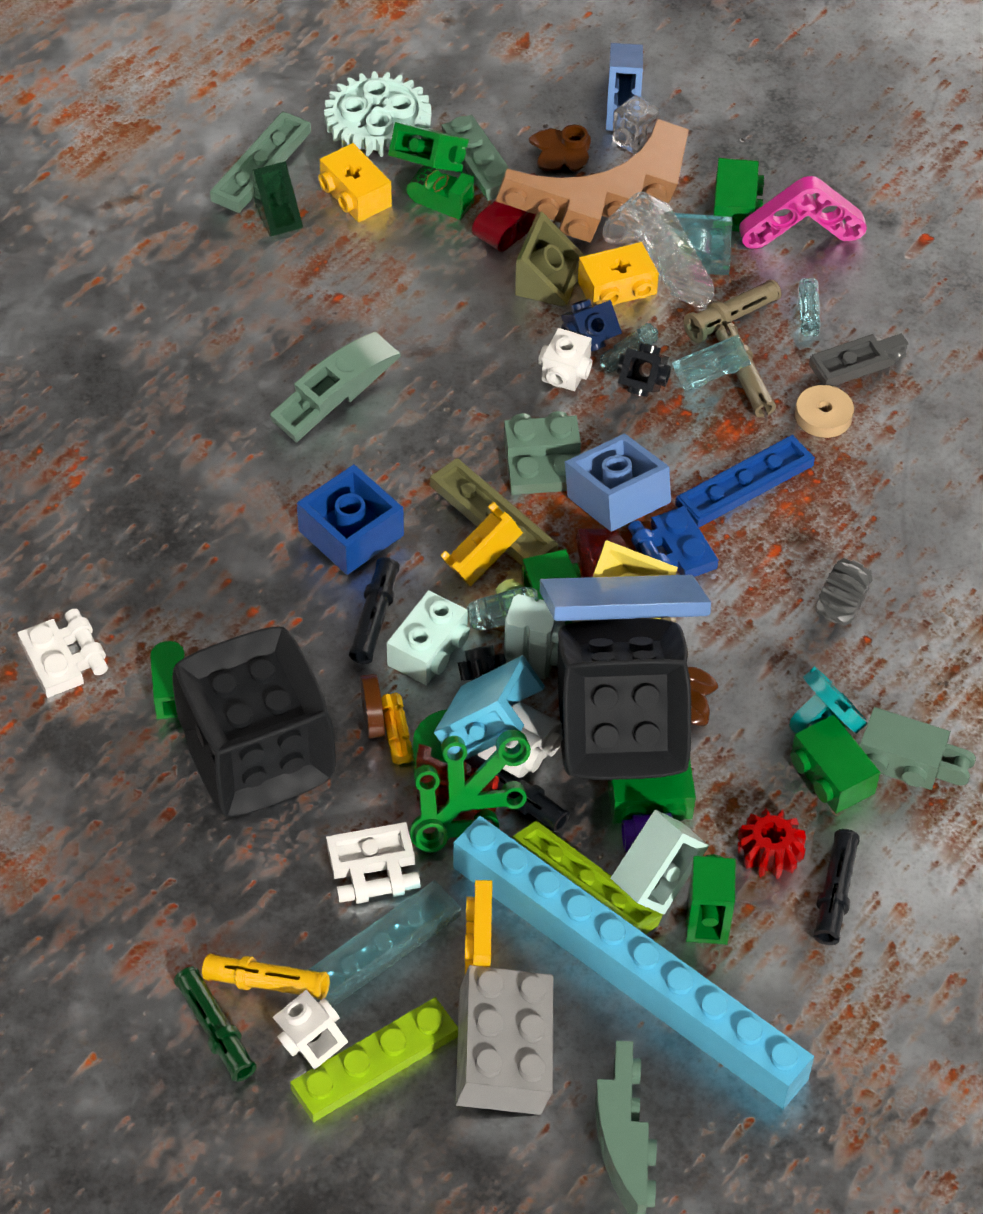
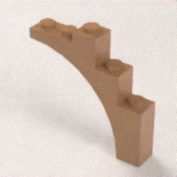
M657 119L648 141L628 161L608 171L584 177H545L507 169L498 190L496 202L533 214L542 211L549 219L560 222L559 229L565 235L591 243L602 216L629 225L639 205L640 198L665 207L668 206L678 185L689 129Z

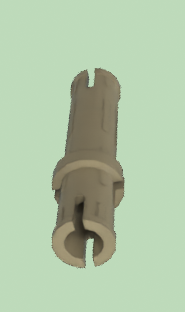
M727 324L730 334L727 333L724 325L717 329L715 336L726 354L725 361L728 367L734 370L754 409L755 415L757 417H765L761 409L763 406L767 415L772 414L776 409V404L772 400L752 360L753 353L750 347L744 345L735 324Z

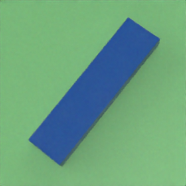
M792 434L676 496L675 505L678 508L685 506L698 528L811 468L814 466L815 457Z

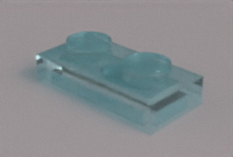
M738 334L675 360L672 364L684 390L688 391L693 388L702 387L708 382L724 375L736 373L741 368L751 365V361Z

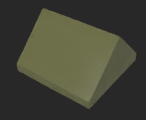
M542 211L536 214L516 260L515 295L562 307L567 305L578 279L579 257L585 255Z

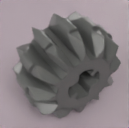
M846 558L839 560L834 565L831 573H829L819 594V599L816 603L817 613L835 624L839 623L844 626L850 624L870 589L872 571L854 560L850 561Z

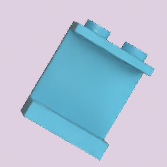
M524 655L462 685L435 729L434 734L441 744L449 736L462 738L467 748L466 760L495 746L497 738L507 730L522 731L524 724L511 706L542 691L545 685ZM453 746L447 752L449 754H456L460 751L461 747Z

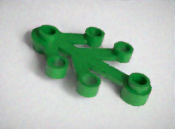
M518 730L503 732L496 740V751L466 782L464 778V760L467 757L465 742L458 736L447 737L441 744V751L447 762L449 800L438 811L435 790L439 787L440 779L436 768L431 765H422L415 770L414 781L420 792L421 815L414 819L409 833L411 841L417 848L425 852L441 850L449 838L459 837L479 816L493 821L492 824L499 829L496 814L488 810V808L507 807L509 809H518L525 804L527 800L525 789L517 781L507 782L502 786L501 790L481 792L505 765L519 766L528 760L531 748L524 733ZM511 741H518V744L513 748L505 747ZM453 746L461 747L460 751L456 754H449L447 752ZM425 775L433 776V779L428 783L420 781ZM513 791L520 792V795L515 799L507 798L508 794ZM484 809L477 812L474 819L453 821L461 811ZM436 827L432 833L423 832L427 828Z

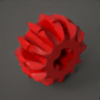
M767 808L761 812V817L751 813L747 818L746 825H742L739 828L737 836L739 839L737 845L738 856L745 858L744 864L746 869L758 867L760 878L766 874V871L772 872L776 879L782 875V870L792 874L797 867V862H801L804 859L806 848H804L806 841L805 830L798 829L797 817L789 820L784 819L783 809L777 813V816L771 815Z

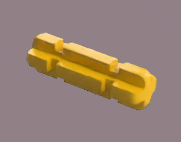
M396 692L384 694L381 700L392 761L397 765L410 763L413 760V749L409 740L410 735L405 711L403 710L402 696Z

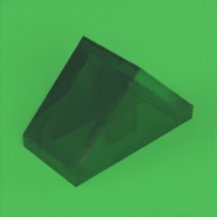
M286 161L253 169L255 206L269 236L303 228Z

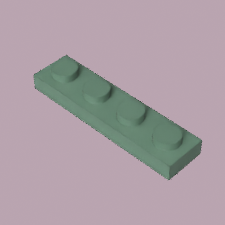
M282 111L210 191L211 201L240 213L311 133V122Z
M471 114L456 117L451 122L442 124L443 133L469 139L467 148L465 147L466 156L462 164H464L468 173L474 176V182L487 201L495 199L505 172L510 168L476 119Z

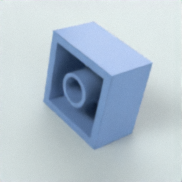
M625 433L565 461L568 498L611 532L671 503L669 466Z

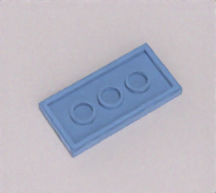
M693 575L540 579V594L555 621L708 616L711 613V601Z

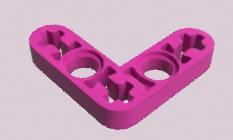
M807 176L797 180L740 223L739 231L745 247L758 249L772 242L806 216H810L842 241H854L861 238L865 234L867 226L863 213L821 179L815 176ZM828 206H838L832 212H822ZM779 210H790V212L784 216H774V214Z

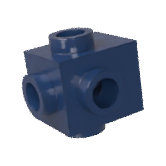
M590 298L581 300L570 305L572 311L561 315L563 321L561 329L592 338L591 352L605 347L604 340L622 334L611 300L593 303Z

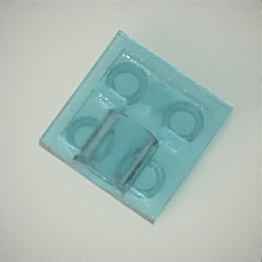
M664 212L660 271L729 276L732 217Z

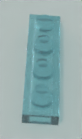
M434 880L308 970L327 972L329 974L330 985L325 999L334 1008L461 916V907Z

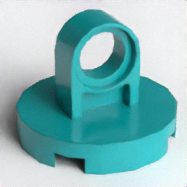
M816 666L803 676V679L816 694L792 716L789 727L794 734L833 714L856 734L868 724L866 718L853 703L831 684L832 681Z

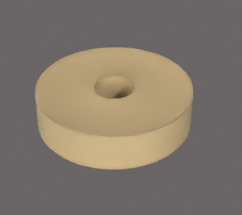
M816 385L807 388L799 395L796 403L795 419L798 425L808 434L821 438L836 437L843 434L850 427L854 405L849 395L841 389L829 385Z

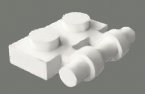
M71 609L66 612L65 618L68 626L59 629L54 619L17 632L19 642L47 698L84 684L80 671L91 668L95 675H101L108 670L104 660L106 654L101 644L94 641L91 635L93 629L88 619L82 617L78 609ZM78 642L81 651L72 655L68 646Z
M406 822L326 837L334 880L351 877L352 884L336 887L339 903L355 900L356 904L369 902V897L390 893L392 897L405 895L406 890L421 888L418 872L402 874L401 867L415 865L414 851ZM387 870L388 877L365 881L364 874Z

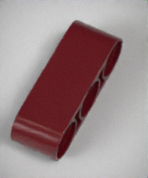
M495 200L477 216L472 226V234L499 252H504L529 232L536 214L496 202Z

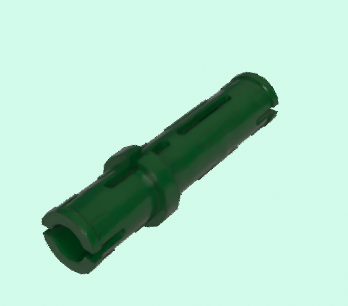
M190 966L181 970L175 976L174 984L179 988L194 1016L209 1038L207 1042L209 1049L213 1054L219 1055L232 1081L240 1082L249 1078L256 1071L257 1066L240 1041L242 1035L238 1027L229 1023L217 1000L200 975L199 969Z

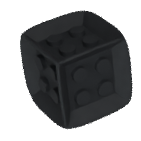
M651 618L589 620L562 626L558 632L557 666L559 713L563 729L561 753L566 773L582 779L618 780L659 778L686 772L691 752V685L687 666L688 649L681 626L676 622Z
M285 627L259 629L201 649L185 657L175 665L172 676L177 715L184 730L186 743L212 801L224 816H239L267 808L311 791L332 777L336 766L335 736L332 720L314 673L298 643Z

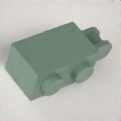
M877 707L873 708L860 743V747L878 768L880 774L902 780L910 786L923 787L932 790L936 778L955 785H966L970 779L968 769L972 768L976 761V757L972 752L947 744L951 731Z

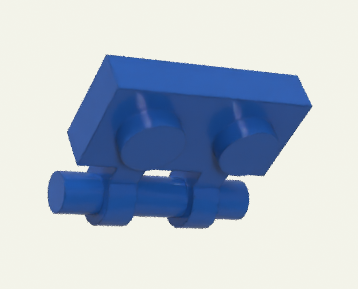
M685 506L651 517L652 530L645 529L639 520L632 522L628 526V530L632 535L631 542L638 552L678 567L677 570L680 575H693L696 577L718 568L719 559ZM663 546L667 555L660 553L657 547Z

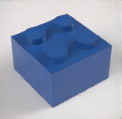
M355 464L297 502L299 532L346 575L404 536L403 507Z

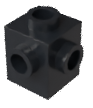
M640 343L639 348H627L626 353H622L619 359L617 373L620 376L618 383L627 385L628 392L648 397L649 392H659L661 386L666 387L670 377L671 366L667 365L669 357L660 355V347L646 343ZM646 362L652 365L649 376H645L642 373V366Z

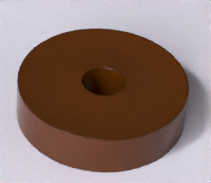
M377 674L361 675L360 690L367 737H383L385 735L384 717Z

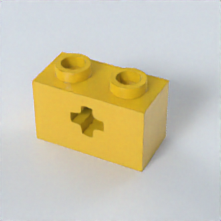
M354 143L319 159L320 174L318 175L320 186L326 193H330L338 201L341 209L346 213L349 212L357 222L365 220L392 206L391 181Z
M644 241L579 257L578 283L586 299L590 298L592 303L611 300L614 306L619 303L657 294L659 269Z

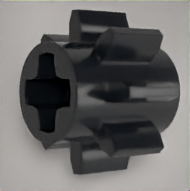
M493 645L465 650L466 661L458 662L461 681H472L506 664L505 654H495Z

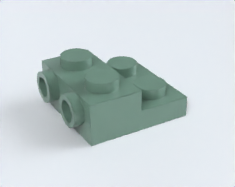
M555 411L544 418H532L528 414L521 413L513 416L511 420H504V445L511 495L567 491L565 461L581 454L577 415L568 416L563 411Z

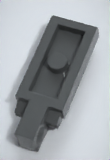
M902 333L883 340L881 337L876 338L874 334L812 354L809 365L822 385L836 386L892 366L896 363L895 361L906 357L908 341Z

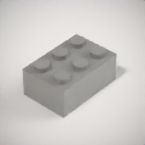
M469 965L459 988L456 1106L541 1115L553 1092V975Z

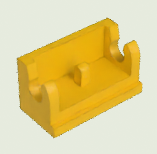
M495 502L488 506L491 513L451 554L444 550L440 555L444 562L470 587L523 534L512 517L506 512L503 513Z

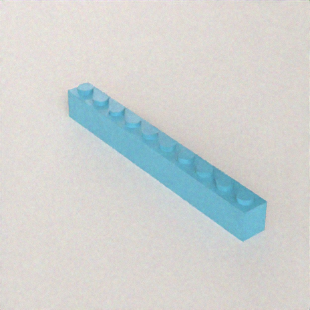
M479 816L453 842V868L474 884L475 880H492V897L784 1110L809 1080L814 1055L486 819Z

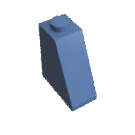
M611 43L606 130L639 132L643 45Z

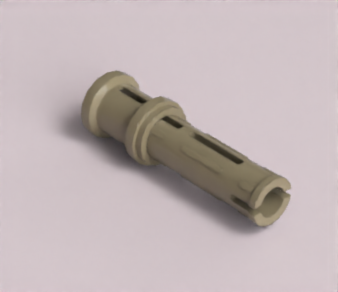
M769 279L765 283L725 302L713 301L708 304L707 309L698 313L690 312L685 315L683 321L685 331L693 342L701 343L706 340L707 335L716 332L721 326L724 325L725 329L728 330V323H732V321L779 300L782 296L781 288L775 280Z

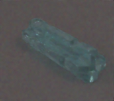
M802 278L799 286L800 320L802 321L801 333L806 337L810 335L813 337L817 336L820 333L821 327L819 294L817 292L819 288L818 281L815 278Z
M650 323L644 324L637 329V332L631 333L614 345V350L610 348L600 356V366L605 368L608 373L617 370L622 353H626L627 348H639L640 343L652 345L658 340V330Z

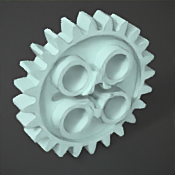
M373 72L371 78H366L361 73L359 74V81L349 77L347 78V86L338 83L337 92L330 91V100H325V123L327 124V132L332 133L333 141L341 140L342 148L354 143L359 149H365L366 156H369L375 150L378 151L380 157H383L384 151L389 150L395 122L424 128L431 126L429 96L423 95L422 87L414 88L413 80L403 83L402 75L397 76L395 79H390L389 72H386L383 78L378 77V74ZM413 135V136H411V137L409 138V140H408V148H409V142L411 141V139H413V138H418V139H419V135Z

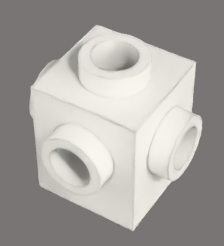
M558 328L549 346L544 345L539 355L538 365L542 366V381L575 392L581 379L586 380L591 371L592 338Z
M307 990L273 1016V1019L283 1031L277 1036L279 1041L292 1057L300 1052L314 1070L348 1043L335 1024L340 1017L325 998L317 1002Z

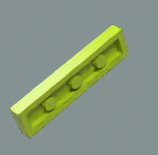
M538 821L533 822L512 836L513 840L645 935L659 925L663 914L638 904L610 879V874Z
M434 997L326 1060L315 1070L313 1068L290 1081L291 1091L314 1123L457 1038L458 1026L439 1000Z

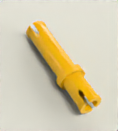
M209 953L205 957L202 966V976L206 981L213 980L236 984L238 989L246 991L254 987L300 995L307 990L312 997L322 1000L327 996L330 985V978L327 972L260 963L250 956L236 959Z

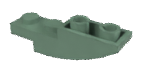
M376 332L347 344L325 358L294 383L296 391L270 413L271 421L297 443L344 399L349 402L355 399L401 357L400 352Z
M616 1040L613 1080L597 1079L595 1111L598 1141L604 1165L621 1203L629 1214H646L647 1207L655 1208L656 1180H648V1166H656L657 1139H649V1122H639L640 1098L632 1097V1084L640 1085L641 1058H633V1041Z

